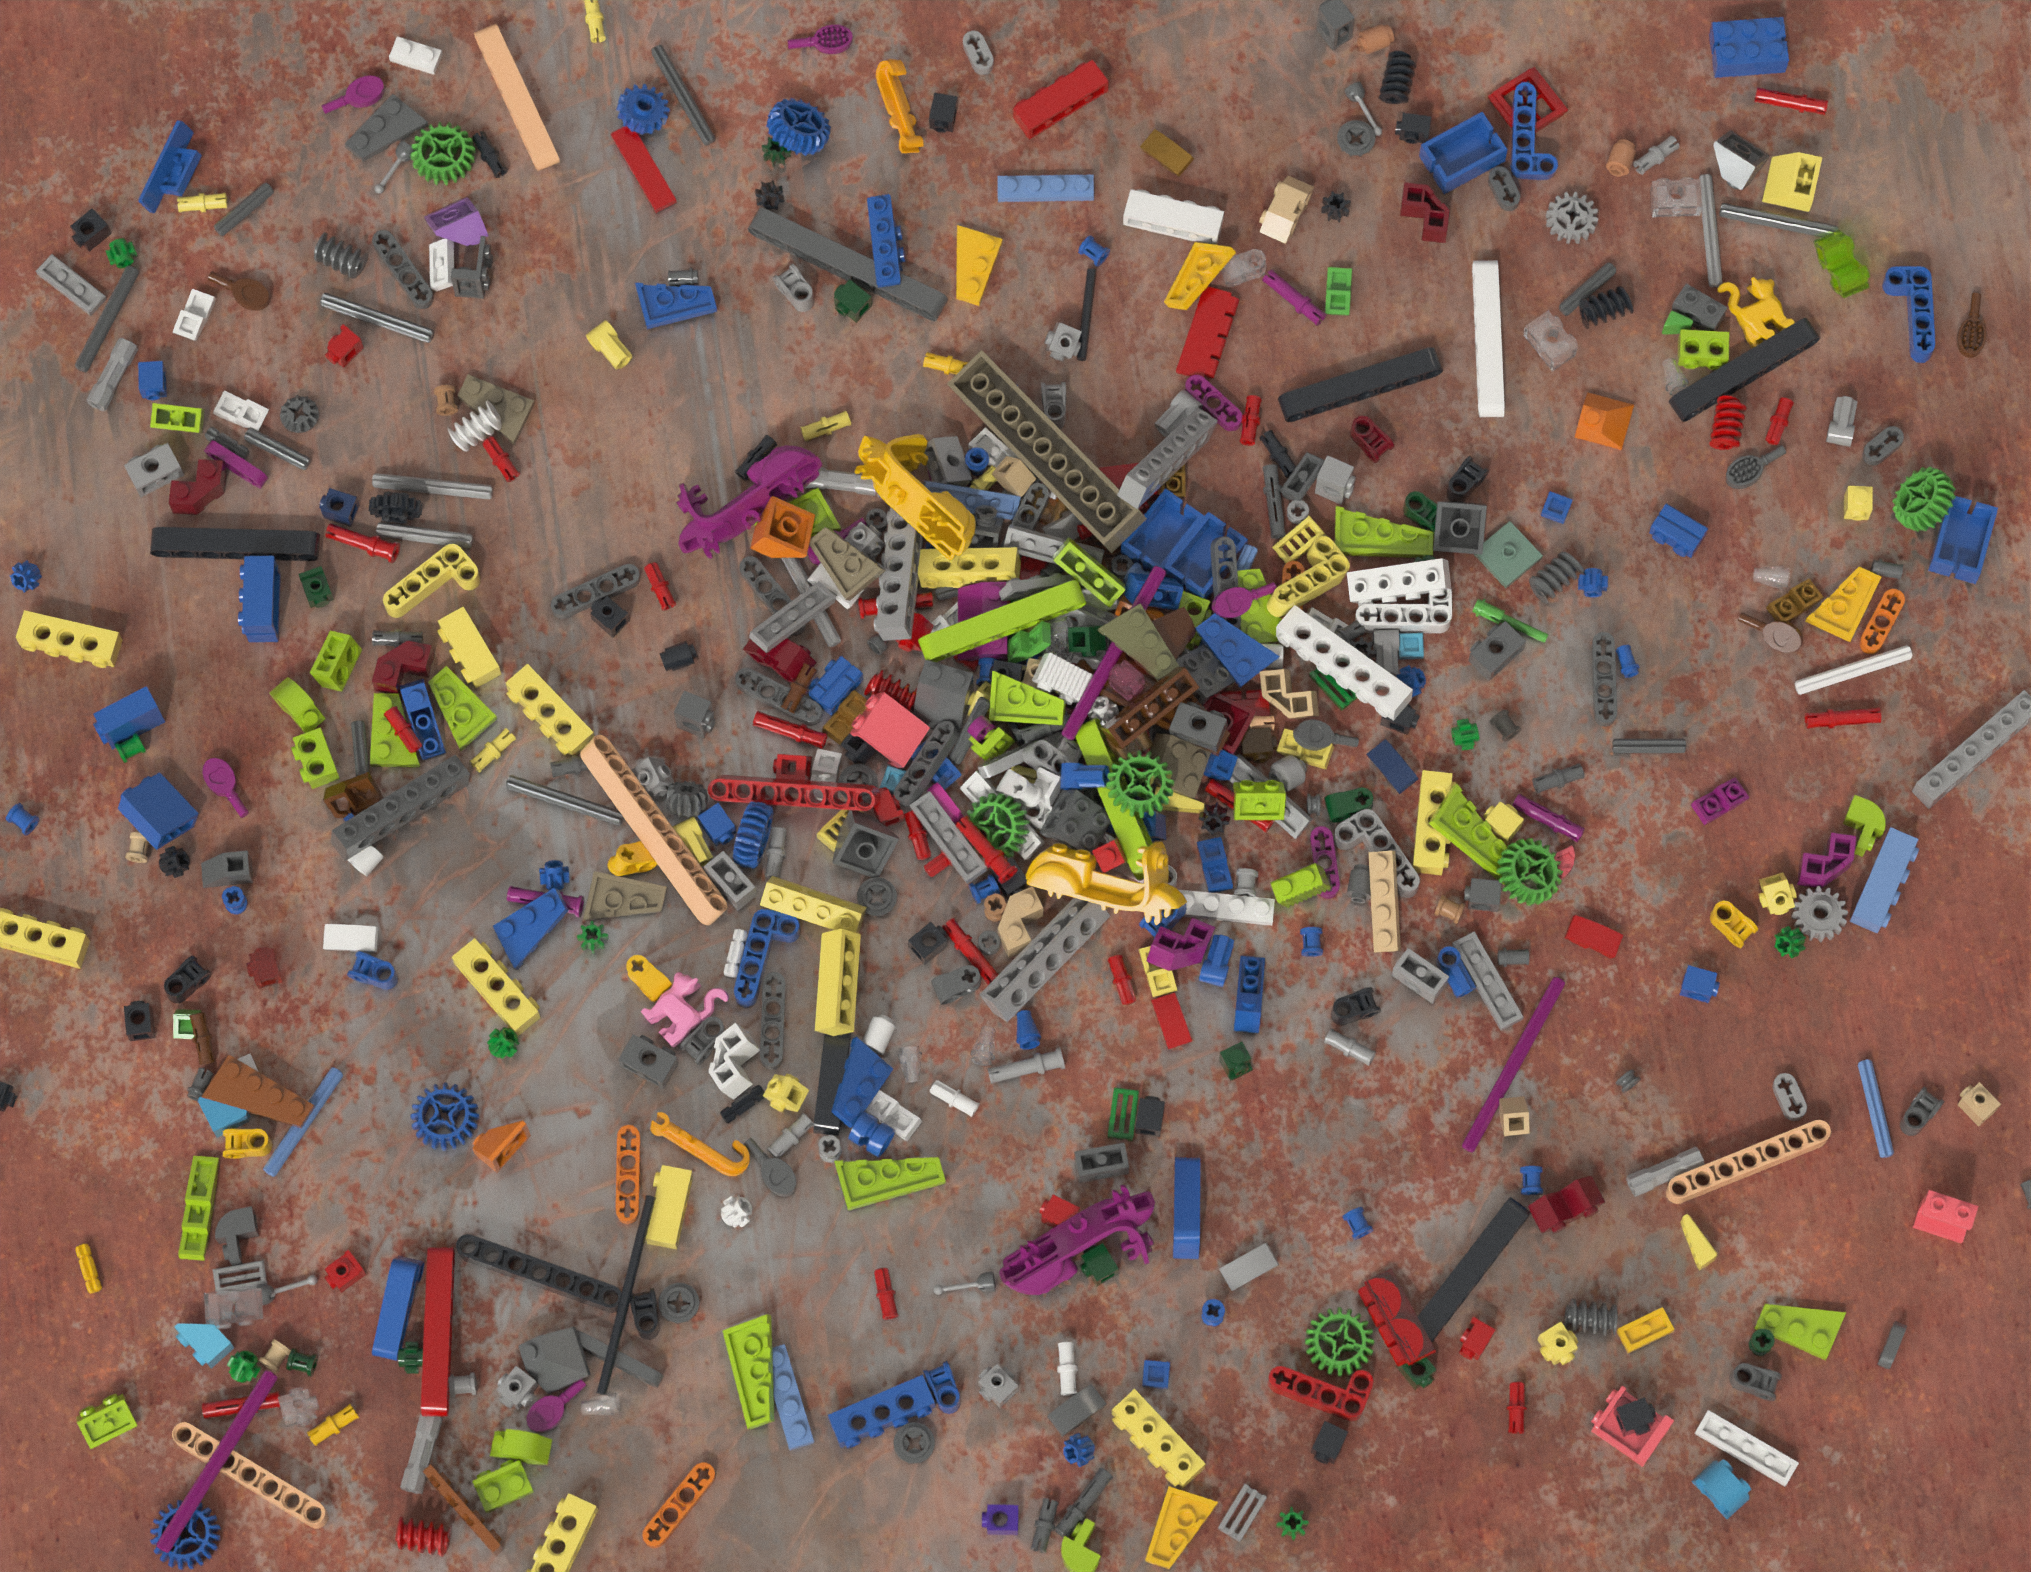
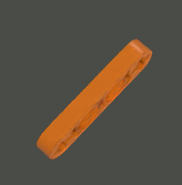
M632 1125L621 1127L617 1134L616 1215L619 1221L624 1224L634 1223L638 1219L640 1211L641 1138L638 1129ZM627 1132H632V1136H636V1138L631 1139V1149L636 1148V1151H621L622 1148L627 1149L626 1140L622 1138V1136L627 1135ZM625 1156L635 1158L636 1162L632 1168L627 1169L621 1165V1161ZM627 1180L634 1182V1191L624 1193L621 1190L623 1182ZM620 1198H635V1201L630 1200V1208L634 1213H630L628 1218L625 1217L624 1213H621L626 1208L625 1200L620 1201Z
M704 1462L697 1464L646 1525L642 1536L647 1546L651 1548L661 1547L710 1488L716 1476L714 1468L710 1464ZM708 1469L710 1478L708 1480L703 1478L698 1485L702 1489L698 1491L696 1486L689 1483V1481L693 1479L694 1483H696L699 1479L698 1471L704 1472ZM690 1488L694 1491L695 1496L692 1501L684 1502L680 1499V1493L683 1489ZM667 1509L677 1510V1520L674 1522L665 1521L663 1516ZM660 1520L669 1530L665 1531L662 1528L659 1532L660 1540L654 1539L651 1542L649 1541L650 1535L648 1533L649 1531H657L660 1525L656 1522Z

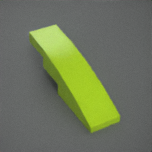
M193 1156L185 1196L186 1206L182 1221L183 1232L178 1252L179 1259L205 1261L219 1166V1158Z

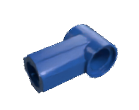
M1062 763L1060 789L1106 788L1107 782L1110 781L1107 778L1108 773H1110L1109 766Z
M1221 934L1213 936L1207 960L1205 959L1203 962L1199 981L1219 987L1224 986L1229 969L1228 962L1235 940Z
M1444 947L1438 954L1436 965L1439 970L1449 976L1448 984L1457 999L1475 990L1476 986L1461 960L1460 952L1454 947ZM1450 955L1454 958L1455 963L1453 965H1446L1442 961V957Z

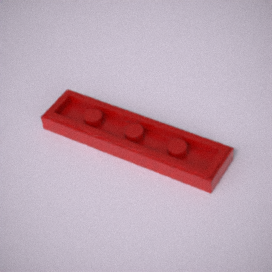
M627 126L610 133L612 140L655 213L677 203L675 196L638 133L635 131L631 132Z

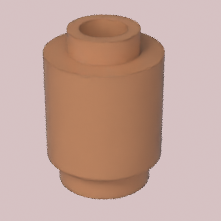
M1379 24L1359 32V37L1357 38L1359 49L1365 51L1366 54L1389 47L1390 43L1394 42V35L1388 24Z
M1624 139L1618 140L1613 145L1606 164V168L1612 175L1621 177L1629 173L1636 154L1635 145Z

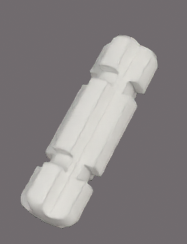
M734 930L732 937L734 941H731L727 956L728 964H725L724 975L727 977H737L738 965L741 963L745 947L743 943H746L748 936L745 930Z

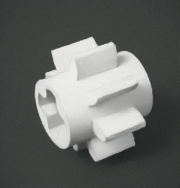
M1100 696L1094 702L1088 717L1089 720L1095 717L1100 721H1104V719L1111 720L1114 715L1119 713L1117 704H1114L1107 697Z
M739 1195L735 1198L730 1196L723 1201L725 1206L721 1208V1216L726 1224L735 1228L738 1225L743 1227L750 1222L749 1216L752 1215V1206L746 1198Z

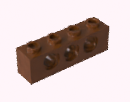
M1176 667L1100 728L1115 748L1123 749L1200 687L1185 667Z

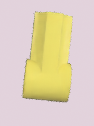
M606 320L586 334L593 348L598 352L601 351L616 370L625 367L632 359V354L618 339L616 331Z
M694 816L672 826L701 867H704L713 859Z

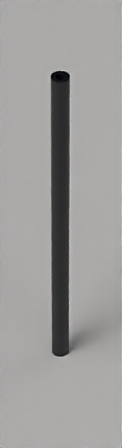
M646 1195L597 1389V1394L607 1395L656 1199L654 1196Z

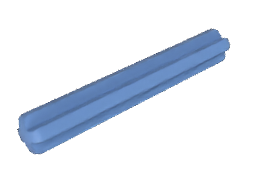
M1862 1060L1858 1063V1068L1879 1155L1881 1158L1890 1157L1894 1154L1873 1063L1871 1060Z

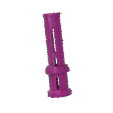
M510 886L507 892V901L529 904L545 894V892ZM560 892L569 909L567 913L575 914V917L580 918L584 907V896L574 897Z

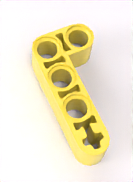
M1319 536L1314 540L1307 552V559L1313 567L1274 590L1267 602V610L1271 615L1275 617L1285 616L1294 605L1300 607L1342 582L1350 568V563L1332 539L1327 536Z
M446 545L384 594L383 603L388 615L394 618L404 616L452 577L465 590L477 588L480 584L477 566L458 545ZM451 555L459 556L454 562L447 560ZM432 570L440 571L435 577L428 576ZM471 572L474 574L471 579L466 580L462 578L466 573ZM413 585L421 586L416 592L409 591V588ZM395 601L396 603H399V605L396 606L394 603H391Z

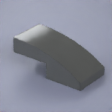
M1090 1384L1057 1407L1047 1417L1063 1437L1080 1426L1086 1419L1106 1406V1402L1093 1385Z

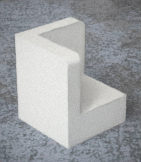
M1039 767L1036 771L1037 780L1034 785L1042 790L1043 794L1040 802L1051 807L1061 791V777Z

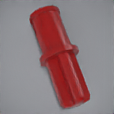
M1781 397L1779 399L1776 411L1770 417L1771 424L1765 438L1770 445L1779 444L1784 428L1789 424L1788 417L1794 402L1788 398Z
M491 436L485 439L482 445L493 460V466L498 467L507 482L515 480L513 476L518 477L520 473L510 461L509 453L504 452L495 437Z
M656 562L647 564L644 570L652 586L651 592H655L662 611L669 610L670 605L673 608L676 606V601H674L668 588L669 582L665 581Z
M394 706L384 713V716L395 730L394 735L399 736L409 753L417 752L422 747V744L412 731L411 723L406 722L398 707Z
M913 811L905 813L904 819L909 830L908 839L912 840L917 859L925 860L931 857L926 839L927 831L923 829L922 823Z
M940 850L941 853L924 865V869L930 877L936 876L949 865L953 866L942 850Z
M1115 955L1108 958L1107 961L1114 978L1112 983L1117 987L1121 1003L1123 1005L1134 1003L1136 997L1130 982L1132 977L1128 975L1123 955Z
M879 1268L874 1271L878 1290L876 1298H879L882 1319H894L899 1316L894 1299L896 1291L892 1288L889 1269Z
M1523 1382L1510 1383L1509 1406L1506 1408L1509 1410L1508 1433L1510 1434L1525 1433L1524 1411L1527 1410V1407H1525V1384Z

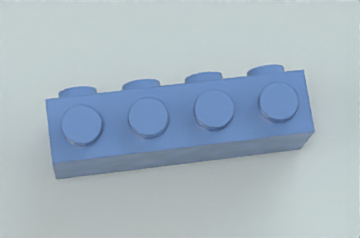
M1890 827L1850 922L1877 934L1881 926L1886 928L1892 915L1888 913L1890 905H1896L1901 892L1897 891L1900 883L1905 884L1910 870L1906 869L1909 861H1915L1919 852V848L1915 847L1918 841L1917 838Z

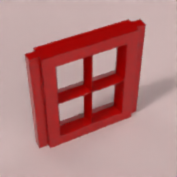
M1533 67L1492 92L1488 99L1512 129L1513 108L1503 96L1515 90L1520 83L1529 81L1539 93L1536 96V101L1542 98L1552 110V112L1542 118L1536 111L1535 117L1538 120L1535 122L1536 133L1568 112V109L1538 70ZM1521 93L1524 102L1522 106H1526L1527 98ZM1518 116L1517 118L1519 122L1524 124V122Z

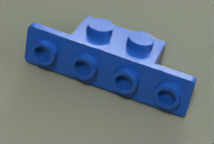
M176 121L138 199V202L150 213L156 212L164 194L183 196L202 156L197 150L186 149L193 136V131L183 121Z
M886 194L868 197L867 205L877 286L881 288L901 284L900 271H903L902 262H906L904 248H900L899 240H903L901 225L897 226L894 220L891 196Z

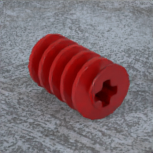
M1720 396L1717 399L1718 405H1716L1715 422L1712 425L1713 432H1711L1709 445L1718 450L1738 448L1741 443L1736 439H1740L1742 433L1737 430H1741L1744 427L1739 421L1745 420V415L1740 412H1745L1747 407L1741 404L1740 400L1735 397Z
M883 669L871 678L864 691L865 696L869 693L876 695L877 693L885 692L913 713L917 688L911 693L909 692V683L901 688V679L892 683V674L886 679L883 678Z
M400 1516L395 1541L400 1550H403L407 1544L409 1551L413 1552L416 1546H418L419 1553H424L428 1547L430 1555H434L438 1549L439 1556L444 1557L451 1542L452 1525L448 1532L444 1529V1523H441L439 1528L435 1530L433 1521L425 1528L422 1519L417 1526H414L413 1518H410L408 1523L404 1524L403 1516Z

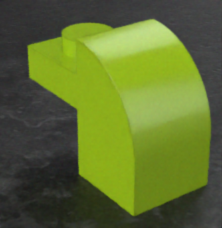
M288 677L269 692L281 709L292 717L304 733L314 730L326 719L314 705L313 700Z
M1854 795L1843 824L1862 831L1854 854L1863 857L1866 850L1871 851L1876 837L1881 838L1886 822L1884 814L1878 805L1857 795Z
M514 1429L495 1431L490 1457L496 1459H516L534 1465H548L552 1439Z
M1087 1518L1083 1524L1078 1523L1072 1534V1537L1075 1538L1074 1541L1064 1536L1062 1541V1560L1070 1572H1095L1101 1561V1555L1085 1547L1095 1529V1523Z

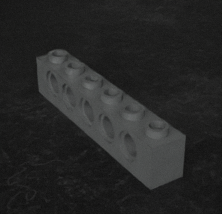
M455 754L334 828L331 833V844L344 861L350 859L468 786L469 771Z

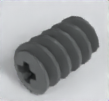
M324 232L315 246V261L318 263L323 262L324 266H331L335 271L340 270L341 274H348L351 279L357 278L366 266L368 253L360 257L361 249L359 248L352 253L353 245L351 244L346 249H343L344 241L341 240L335 245L336 237L332 236L327 241L328 233Z
M1560 552L1558 558H1553L1551 564H1546L1543 570H1539L1536 576H1532L1529 579V584L1536 597L1543 603L1548 604L1547 595L1554 599L1556 595L1553 590L1555 589L1561 593L1563 588L1560 584L1563 583L1568 587L1570 585L1568 577L1576 580L1577 575L1575 571L1583 574L1584 569L1572 555Z
M1571 1299L1569 1304L1566 1305L1563 1325L1567 1328L1568 1324L1571 1323L1573 1331H1576L1578 1326L1582 1325L1583 1333H1586L1589 1326H1592L1593 1334H1597L1599 1328H1602L1604 1336H1607L1609 1330L1612 1329L1615 1337L1618 1321L1617 1306L1612 1304L1608 1311L1606 1303H1602L1598 1310L1596 1302L1592 1301L1589 1308H1587L1586 1300H1582L1577 1307L1576 1300Z

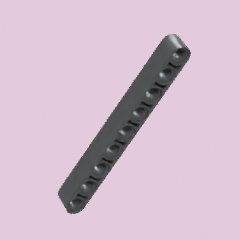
M759 208L748 227V231L756 238L846 281L850 279L857 286L928 320L937 321L948 301V298L943 293L900 273L901 284L879 288L876 283L874 260L765 208Z

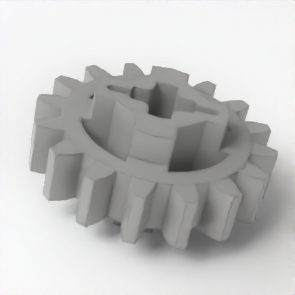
M1565 192L1564 199L1556 196L1555 203L1550 202L1549 210L1546 212L1545 217L1548 218L1546 227H1552L1550 234L1554 235L1557 233L1558 241L1566 238L1567 244L1571 242V239H1574L1579 244L1580 237L1588 240L1589 233L1594 234L1595 225L1598 223V218H1596L1598 210L1592 209L1594 202L1590 201L1587 203L1586 195L1582 196L1581 199L1578 198L1577 192H1574L1573 197H1569V194ZM1571 212H1573V217H1574V220H1573V223H1572V224L1570 223V222H1571V219H1570Z

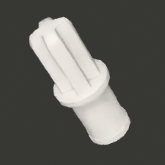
M936 1080L930 1089L931 1094L947 1102L950 1108L954 1106L970 1117L974 1116L980 1103L961 1094L960 1089L956 1091L939 1080Z

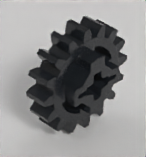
M389 491L384 492L383 496L378 494L377 497H371L368 511L370 515H375L376 518L382 517L384 522H398L402 524L407 523V519L414 520V518H420V515H422L421 500H416L415 497L409 498L407 493H393Z

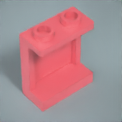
M885 692L873 694L866 701L865 706L867 708L863 714H859L852 723L853 729L850 734L852 736H859L888 758V764L892 767L904 768L930 727Z
M1928 1190L1919 1204L1912 1228L1962 1244L1966 1230L1972 1229L1978 1206Z
M1622 1385L1619 1391L1613 1389L1606 1399V1402L1609 1403L1606 1410L1603 1412L1599 1409L1591 1422L1595 1424L1592 1432L1643 1467L1674 1420L1667 1415L1662 1417L1656 1412L1655 1422L1650 1427L1651 1430L1639 1436L1632 1433L1623 1437L1614 1411L1617 1407L1638 1399L1626 1392L1627 1388Z

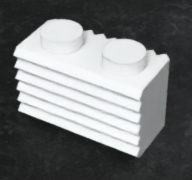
M1047 653L1043 655L1032 681L1038 684L1037 688L1046 693L1052 691L1059 695L1058 698L1065 700L1066 704L1072 705V703L1079 702L1093 675L1053 653Z

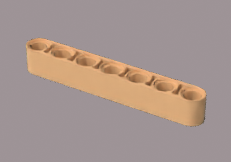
M497 24L474 32L478 46L536 170L540 171L560 163L554 145Z
M1815 1120L1675 1176L1666 1188V1196L1672 1203H1684L1818 1149L1827 1142L1831 1134L1830 1126L1823 1120ZM1812 1130H1821L1824 1138H1815L1812 1135ZM1791 1138L1799 1140L1801 1147L1793 1148L1788 1140ZM1765 1149H1775L1777 1151L1778 1156L1769 1157L1766 1154ZM1750 1157L1755 1165L1752 1167L1744 1165L1742 1158ZM1719 1167H1728L1731 1170V1175L1723 1176L1719 1172ZM1695 1177H1706L1708 1184L1704 1186L1699 1185ZM1680 1185L1684 1188L1685 1193L1677 1195L1673 1192L1672 1187Z
M186 1422L177 1424L172 1431L173 1440L180 1448L206 1464L220 1443ZM186 1430L191 1431L192 1436L188 1441H180L182 1432ZM205 1444H213V1450L210 1454H201V1449ZM233 1450L229 1456L235 1458L234 1465L230 1468H221V1473L308 1526L321 1528L327 1523L328 1512L321 1503ZM256 1470V1477L252 1481L244 1480V1475L247 1471ZM270 1483L278 1484V1489L274 1494H266V1487ZM292 1496H298L300 1498L299 1504L293 1508L288 1507V1499ZM314 1509H320L321 1517L316 1521L309 1520L310 1512Z

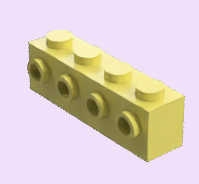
M846 929L822 933L815 1031L831 1036L854 1032L861 934Z
M1135 1389L1112 1409L1113 1423L1121 1431L1125 1428L1132 1435L1129 1438L1138 1449L1143 1447L1149 1453L1147 1456L1149 1461L1156 1468L1161 1466L1166 1471L1165 1477L1174 1487L1179 1485L1183 1489L1205 1469L1206 1464Z

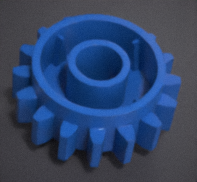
M635 84L632 91L626 88L624 94H621L616 108L619 111L618 119H622L623 126H627L631 132L635 131L640 133V135H643V133L653 134L655 129L660 131L662 125H665L670 112V108L667 107L668 100H662L663 93L656 94L655 87L648 90L646 84H643L642 89H639Z

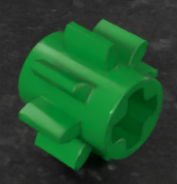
M120 238L109 244L110 249L105 252L110 265L116 264L117 268H126L134 263L133 257H136L137 253L132 241L127 243L126 239Z
M1468 718L1457 720L1456 727L1451 728L1454 746L1460 745L1462 751L1474 749V742L1480 741L1477 724L1469 723Z
M591 921L587 927L581 925L583 933L577 935V940L584 941L581 945L582 950L589 948L595 954L596 949H605L603 940H608L609 936L606 933H602L605 929L603 924L597 927ZM590 934H591L592 936H596V935H597V939L594 940L593 938H591V939L589 940L588 936H589Z
M1790 926L1782 928L1780 933L1775 934L1776 942L1774 947L1781 953L1782 957L1789 954L1792 959L1799 956V952L1806 949L1803 946L1806 937L1799 931V928L1791 930Z
M503 1027L499 1031L495 1028L489 1035L490 1039L487 1041V1044H489L488 1048L495 1057L504 1059L507 1055L511 1058L518 1051L516 1047L520 1043L518 1042L517 1034L512 1029Z
M246 1350L237 1351L235 1356L231 1355L227 1366L231 1368L229 1371L230 1376L235 1381L241 1383L247 1382V1380L251 1382L253 1377H257L261 1367L257 1366V1356Z
M1290 1507L1287 1515L1280 1512L1279 1516L1283 1519V1522L1276 1523V1527L1283 1529L1282 1538L1289 1535L1292 1541H1295L1298 1533L1301 1536H1305L1302 1526H1307L1309 1521L1302 1520L1303 1510L1295 1513L1293 1507ZM1289 1519H1294L1295 1523H1299L1296 1525V1529L1293 1530L1290 1525H1286L1289 1523Z

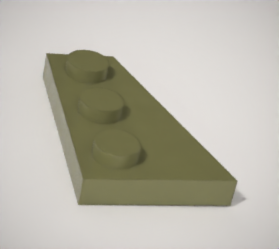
M1138 604L1098 629L1103 636L1108 637L1115 643V646L1127 653L1135 660L1134 662L1157 681L1165 677L1176 667H1180L1141 604Z

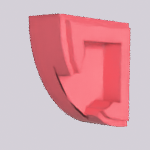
M1572 845L1557 852L1554 857L1555 861H1562L1557 866V869L1563 871L1562 875L1559 876L1561 880L1571 872L1574 865L1575 851Z

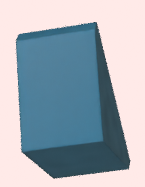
M202 1097L198 1099V1103L217 1138L223 1135L224 1130L236 1129L250 1121L251 1116L247 1110Z

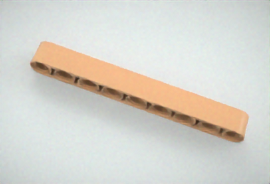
M603 735L594 736L581 750L580 755L583 762L696 918L704 925H712L727 910L726 900L609 739Z

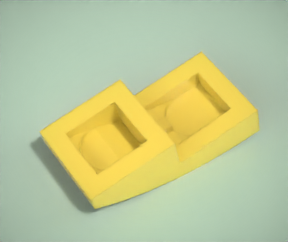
M1284 728L1276 751L1284 756L1291 755L1301 759L1305 764L1327 769L1334 746L1331 743L1325 749L1318 751L1305 749L1295 741L1293 730Z
M1151 946L1138 949L1152 996L1156 997L1177 991L1172 971L1146 962Z

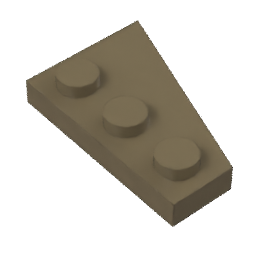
M467 375L458 393V398L477 415H479V406L487 410L486 401L488 400L501 417L502 428L496 431L502 433L514 446L535 405L534 400L471 375Z
M825 527L809 542L810 547L845 600L850 601L886 571L830 528Z
M594 871L583 920L662 912L668 887Z

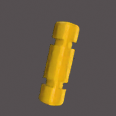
M88 1244L79 1245L75 1250L77 1257L80 1258L79 1264L83 1277L87 1281L85 1283L87 1291L89 1293H96L102 1287L100 1280L97 1279L98 1273L94 1260L90 1256L92 1254L90 1246Z

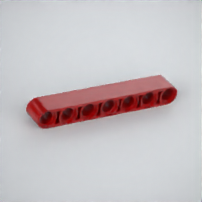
M721 775L708 785V794L712 799L727 802L750 803L754 801L770 805L868 811L877 805L881 798L878 788L867 784ZM718 782L726 786V793H721L718 790ZM742 784H746L749 786L751 791L750 795H746L742 792ZM767 785L774 789V797L767 795L765 791ZM790 787L798 790V798H793L790 795ZM814 789H819L823 793V800L815 798ZM841 790L847 794V802L839 799L838 791ZM863 792L871 795V803H866L862 799Z
M428 1247L421 1388L422 1417H445L449 1415L450 1388L448 1377L451 1374L455 1273L454 1247Z

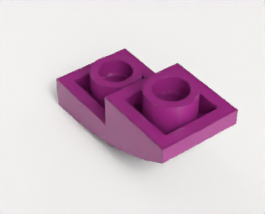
M1735 777L1717 786L1711 793L1695 800L1691 807L1702 823L1706 825L1748 800L1749 796Z

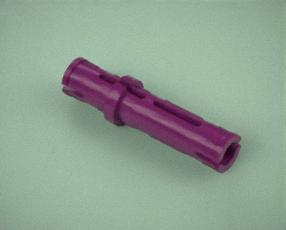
M1271 269L1267 272L1269 277L1267 275L1264 276L1262 280L1264 283L1293 305L1297 313L1304 314L1316 326L1321 324L1319 320L1323 321L1326 318L1327 314L1325 312H1322L1311 303L1312 300L1308 296L1304 297L1276 274L1274 270Z
M1520 793L1513 802L1512 806L1516 810L1547 825L1556 834L1558 832L1564 834L1578 843L1584 833L1585 828L1566 819L1565 815L1554 813Z

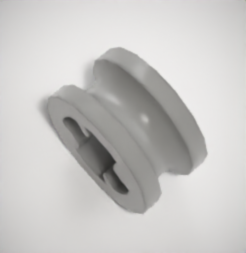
M1294 500L1289 503L1287 518L1291 523L1300 524L1308 517L1309 507L1304 501ZM1296 507H1299L1300 511L1304 510L1300 517H1296V513L1292 514Z

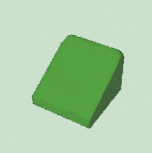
M1671 311L1663 327L1662 334H1680V330H1691L1693 319Z
M177 1009L173 1014V1038L192 1039L194 1035L189 1015L201 1013V1010Z

